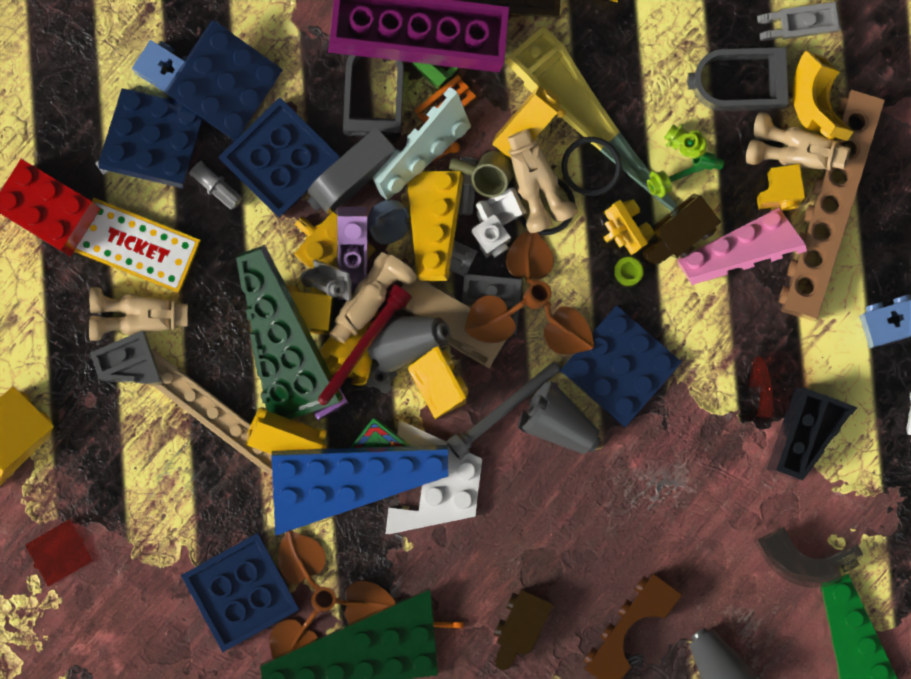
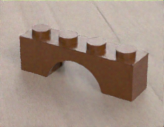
M651 574L649 578L643 576L634 588L638 592L632 601L627 599L618 610L617 614L621 616L615 625L609 623L600 637L604 641L599 648L592 647L583 661L586 663V666L583 669L597 679H622L631 667L623 649L624 638L628 629L636 621L645 617L665 619L682 594L654 574Z

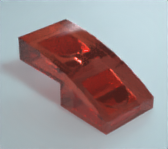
M756 356L752 362L749 387L761 389L757 417L769 419L773 413L771 380L763 358Z

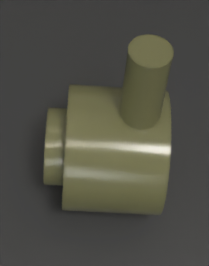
M498 151L484 154L477 166L455 158L451 159L449 169L461 171V173L471 176L474 189L479 194L489 198L502 195L515 173L512 160Z

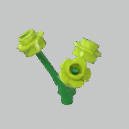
M683 123L678 127L673 124L664 136V139L668 141L666 147L670 146L675 150L679 147L680 153L683 156L692 158L693 166L669 177L663 170L657 173L652 171L650 179L647 180V186L650 193L657 195L659 198H664L666 193L672 191L671 182L704 169L712 170L714 168L721 170L724 166L723 159L716 157L714 153L706 152L707 141L705 137H702V133L696 130L689 133L688 130L683 128Z

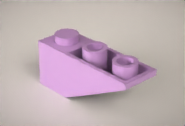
M337 207V268L349 272L352 282L351 295L358 282L367 277L366 207Z

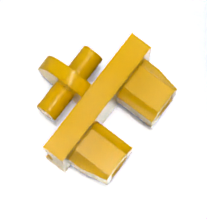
M633 199L623 203L619 200L604 212L609 220L605 225L610 232L604 237L606 243L614 239L619 248L625 245L631 256L648 244L647 241L655 234L647 222L637 227L632 218L637 216L640 210Z

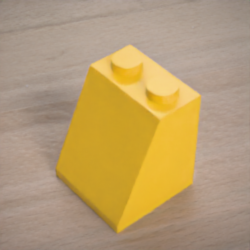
M14 386L0 397V486L50 437L54 428L50 417L43 411L39 412L32 405L29 396L23 391H18Z

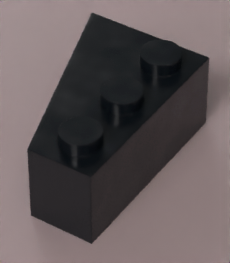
M794 388L767 470L793 480H804L825 452L824 449L833 437L837 436L842 425L858 407L807 388Z

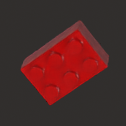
M20 159L0 191V214L69 257L72 256L101 209L89 199L23 159Z

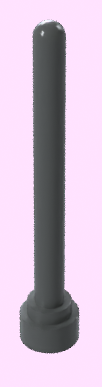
M552 362L465 434L460 433L458 436L455 434L448 439L446 444L452 453L460 460L470 452L469 449L472 447V442L560 371L559 363Z

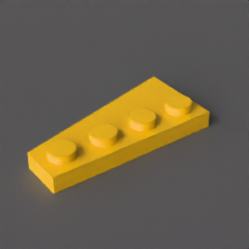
M422 171L407 183L416 274L420 281H448L464 178L461 171Z

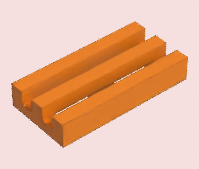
M456 75L414 110V113L423 124L429 119L423 112L444 96L443 94L449 87L453 88L458 85L460 87L456 90L458 95L466 94L467 97L461 101L463 107H466L476 98V95L470 91L459 75Z

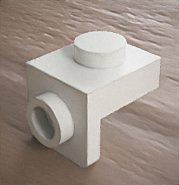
M515 187L507 189L498 197L476 203L477 216L481 223L495 215L500 223L505 225L526 214Z
M492 215L472 229V234L479 242L480 249L486 258L490 255L496 258L509 249L506 244L510 242L511 237L495 215Z

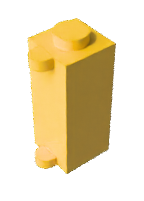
M538 86L496 134L492 145L511 159V155L508 152L511 149L507 139L509 136L529 129L532 139H535L555 115L560 118L564 117L566 111L560 106L561 103L558 101L557 95L549 89L544 90Z
M261 407L258 408L248 430L247 446L272 454V451L326 449V444L323 441L327 431L312 428L269 412L266 408Z

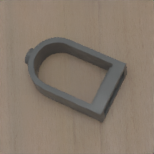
M786 47L719 49L712 51L702 58L695 72L687 74L688 90H694L697 99L704 106L715 111L785 109L788 106ZM769 59L770 99L718 100L711 97L703 88L701 72L711 62L720 60Z
M349 55L345 74L344 135L366 136L377 127L385 137L399 138L402 129L403 62L393 60L398 69L395 119L351 117L353 69L356 62L362 56Z
M375 127L314 181L307 191L311 196L307 200L317 213L322 210L326 214L332 213L373 179L375 174L396 151L394 146Z

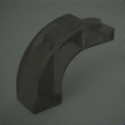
M784 527L757 540V546L770 568L783 579L803 587L821 588L840 583L842 576L839 570L843 569L844 572H848L860 565L858 561L863 557V552L858 544L828 558L814 559L807 557L794 547Z

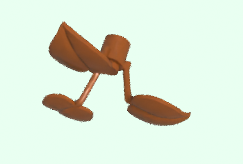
M529 230L525 231L513 242L506 256V265L509 273L516 278L526 277V282L531 284L524 293V299L507 311L505 302L497 296L488 295L479 298L470 308L464 327L466 333L480 342L500 343L507 340L516 329V324L510 315L525 305L531 309L544 307L546 318L550 323L545 326L543 336L547 346L552 351L561 355H571L592 350L594 348L592 332L584 317L577 310L562 306L555 311L552 317L551 303L549 302L552 295L551 288L547 283L539 280L545 278L552 271L554 265L553 254L538 232L530 233Z
M288 531L279 546L278 568L283 578L291 584H299L305 578L315 590L311 598L314 610L303 626L296 620L288 619L279 622L273 628L269 638L272 658L292 649L295 650L318 638L314 632L307 630V628L319 612H327L335 604L347 605L345 617L349 623H352L371 613L390 607L396 602L385 589L370 581H356L350 584L346 590L347 600L336 598L334 591L330 588H320L313 580L312 575L319 574L325 566L326 555L324 549L314 539L294 531Z

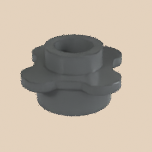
M375 360L372 362L369 379L365 385L368 388L375 387L380 389L381 393H388L391 391L390 384L392 379L397 376V371L389 373L380 371L377 368L380 364ZM379 374L383 375L382 380L378 379Z

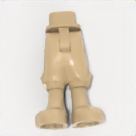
M759 112L754 123L755 138L764 141L782 142L788 145V147H774L762 141L752 139L747 148L746 162L756 165L763 160L775 159L779 160L784 166L800 164V167L827 169L831 171L834 167L845 170L850 155V147L841 146L836 140L804 131L800 127H791L787 131L782 130L773 124L772 118L768 113Z
M529 129L509 136L507 139L511 149L508 152L511 155L515 176L519 185L518 193L523 199L528 200L530 207V216L526 222L529 232H540L552 224L549 214L539 197L540 189L546 196L553 220L564 221L574 217L578 213L576 204L571 201H565L557 192L558 175L552 171L547 158L538 145V141L532 139Z
M381 252L374 260V265L367 277L358 282L351 295V300H347L334 321L336 326L329 333L330 336L342 343L350 335L356 336L358 334L356 329H362L373 318L381 304L385 301L386 289L395 281L409 285L412 284L417 278L415 272L395 256H388Z
M90 287V313L121 312L126 314V316L121 318L90 316V341H98L105 333L121 330L123 334L130 336L140 331L149 333L175 330V326H188V303H175V300L139 297L133 293L123 296L121 300L104 296L103 291L99 287Z

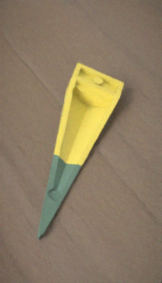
M545 26L541 27L513 51L504 62L524 81L523 85L532 93L538 86L544 90L549 89L554 92L561 103L560 106L566 111L562 119L583 137H598L611 143L619 152L622 160V170L650 193L647 186V180L650 179V171L606 113L565 46ZM591 143L616 164L615 158L609 149L601 144ZM667 193L664 198L652 195L670 211L677 207Z

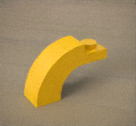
M805 50L798 63L793 82V102L797 116L806 129L822 133L831 140L839 138L848 141L854 131L835 114L830 101L831 88L840 71L824 56Z

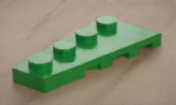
M849 574L842 575L821 585L839 679H898Z

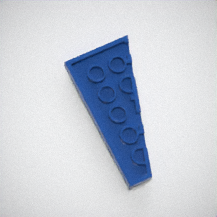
M429 445L272 451L275 536L448 477V446Z

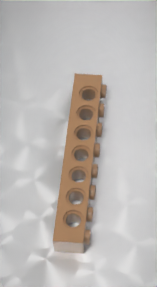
M851 90L847 97H841L837 112L841 113L840 119L850 127L848 119L855 117L860 120L862 126L860 130H853L854 132L848 141L839 138L834 139L839 142V145L847 144L853 149V156L848 158L845 170L834 167L831 171L824 169L822 178H816L812 194H815L816 198L813 205H808L803 220L808 222L805 233H799V236L806 245L807 251L798 254L797 259H792L789 264L787 275L791 276L788 287L783 286L778 303L783 304L781 312L813 322L818 319L885 101L883 99ZM833 171H839L844 175V184L838 185L833 182L831 178ZM825 198L833 199L837 205L836 211H827L823 207V200ZM822 225L828 230L827 239H820L815 235V226ZM813 252L819 256V266L813 267L807 263V253ZM804 279L811 284L810 294H803L798 290L799 280Z

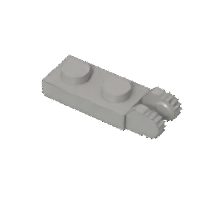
M837 2L780 9L779 12L757 16L758 23L768 24L779 20L781 23V29L768 30L761 33V41L799 38L835 33L841 30Z

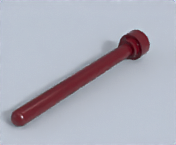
M395 284L390 288L387 293V304L319 395L318 402L321 405H327L395 311H400L402 307L406 308L412 300V296L403 288Z

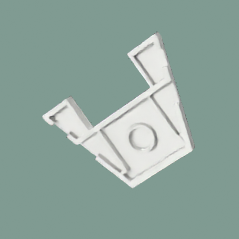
M399 421L397 435L411 446L447 445L446 441L410 424ZM448 447V477L422 485L419 511L388 508L385 534H394L475 517L482 458L468 453L460 460Z

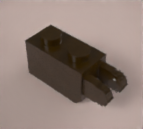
M693 193L653 226L656 239L648 245V248L643 250L644 260L654 263V265H659V263H662V261H665L670 256L684 258L695 249L693 246L700 239H708L717 231L715 227L721 221L701 195Z
M521 589L518 594L512 593L506 606L510 613L506 621L500 619L493 634L498 637L496 643L501 645L494 661L499 671H507L511 663L514 662L517 653L521 655L531 653L553 604Z

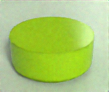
M624 257L617 262L614 268V276L621 285H636L643 276V266L634 257Z

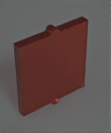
M70 520L25 544L35 563L33 567L39 570L48 587L93 561L83 544L84 538L79 537Z

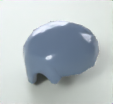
M384 200L374 205L367 216V228L373 239L379 244H391L400 240L409 230L407 218H410L409 212L405 205L397 200Z

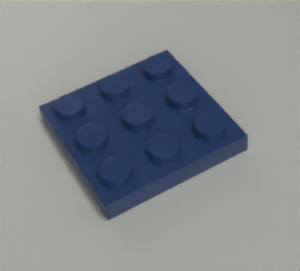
M211 20L164 92L235 141L241 135L283 69L222 25Z
M122 88L98 167L99 169L183 189L203 119L178 101Z
M279 97L219 156V159L281 219L307 193L314 181L340 159V156Z
M616 305L592 333L594 348L589 351L573 354L560 369V372L625 428L682 361Z
M259 533L181 575L222 653L300 610Z

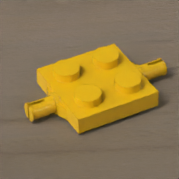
M332 212L323 223L316 227L301 216L295 223V226L303 231L307 237L305 242L294 253V256L309 269L314 268V259L337 267V214ZM367 242L368 260L375 253L376 249Z

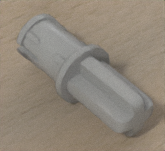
M460 158L461 161L477 166V158ZM463 174L458 214L467 216L473 214L475 189L471 182V176Z
M202 161L198 162L190 171V176L201 183L207 189L209 195L213 194L229 209L236 208L241 202L242 197L224 182L225 178L223 176L218 177Z

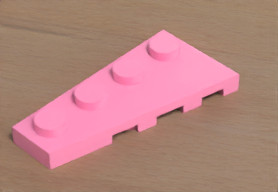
M777 208L677 260L691 285L728 275L729 270L735 268H743L745 270L755 267L754 263L770 258L772 262L783 259V254L793 251L800 254L806 252L807 248L781 209Z

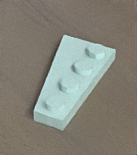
M449 87L443 94L446 99L438 108L433 106L426 114L429 119L418 131L414 128L408 135L404 149L402 151L397 149L373 177L380 195L386 200H389L394 194L401 191L410 180L420 174L427 165L442 155L452 143L471 128L458 92L453 88Z

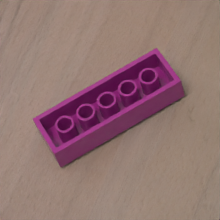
M333 0L328 53L500 73L505 58L509 7L455 0Z

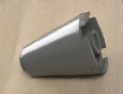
M393 315L368 348V353L372 360L376 359L380 366H377L380 371L386 373L394 372L420 359L433 348L445 346L450 337V329L447 323L439 317Z
M552 381L545 382L535 392L528 402L531 404L528 413L523 411L517 428L522 432L581 454H586L588 451L592 453L601 440L598 437L599 430Z
M703 628L691 636L693 641L689 645L701 679H762L714 629L708 631L707 628Z

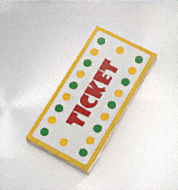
M93 198L92 202L101 209L74 252L180 294L201 240Z

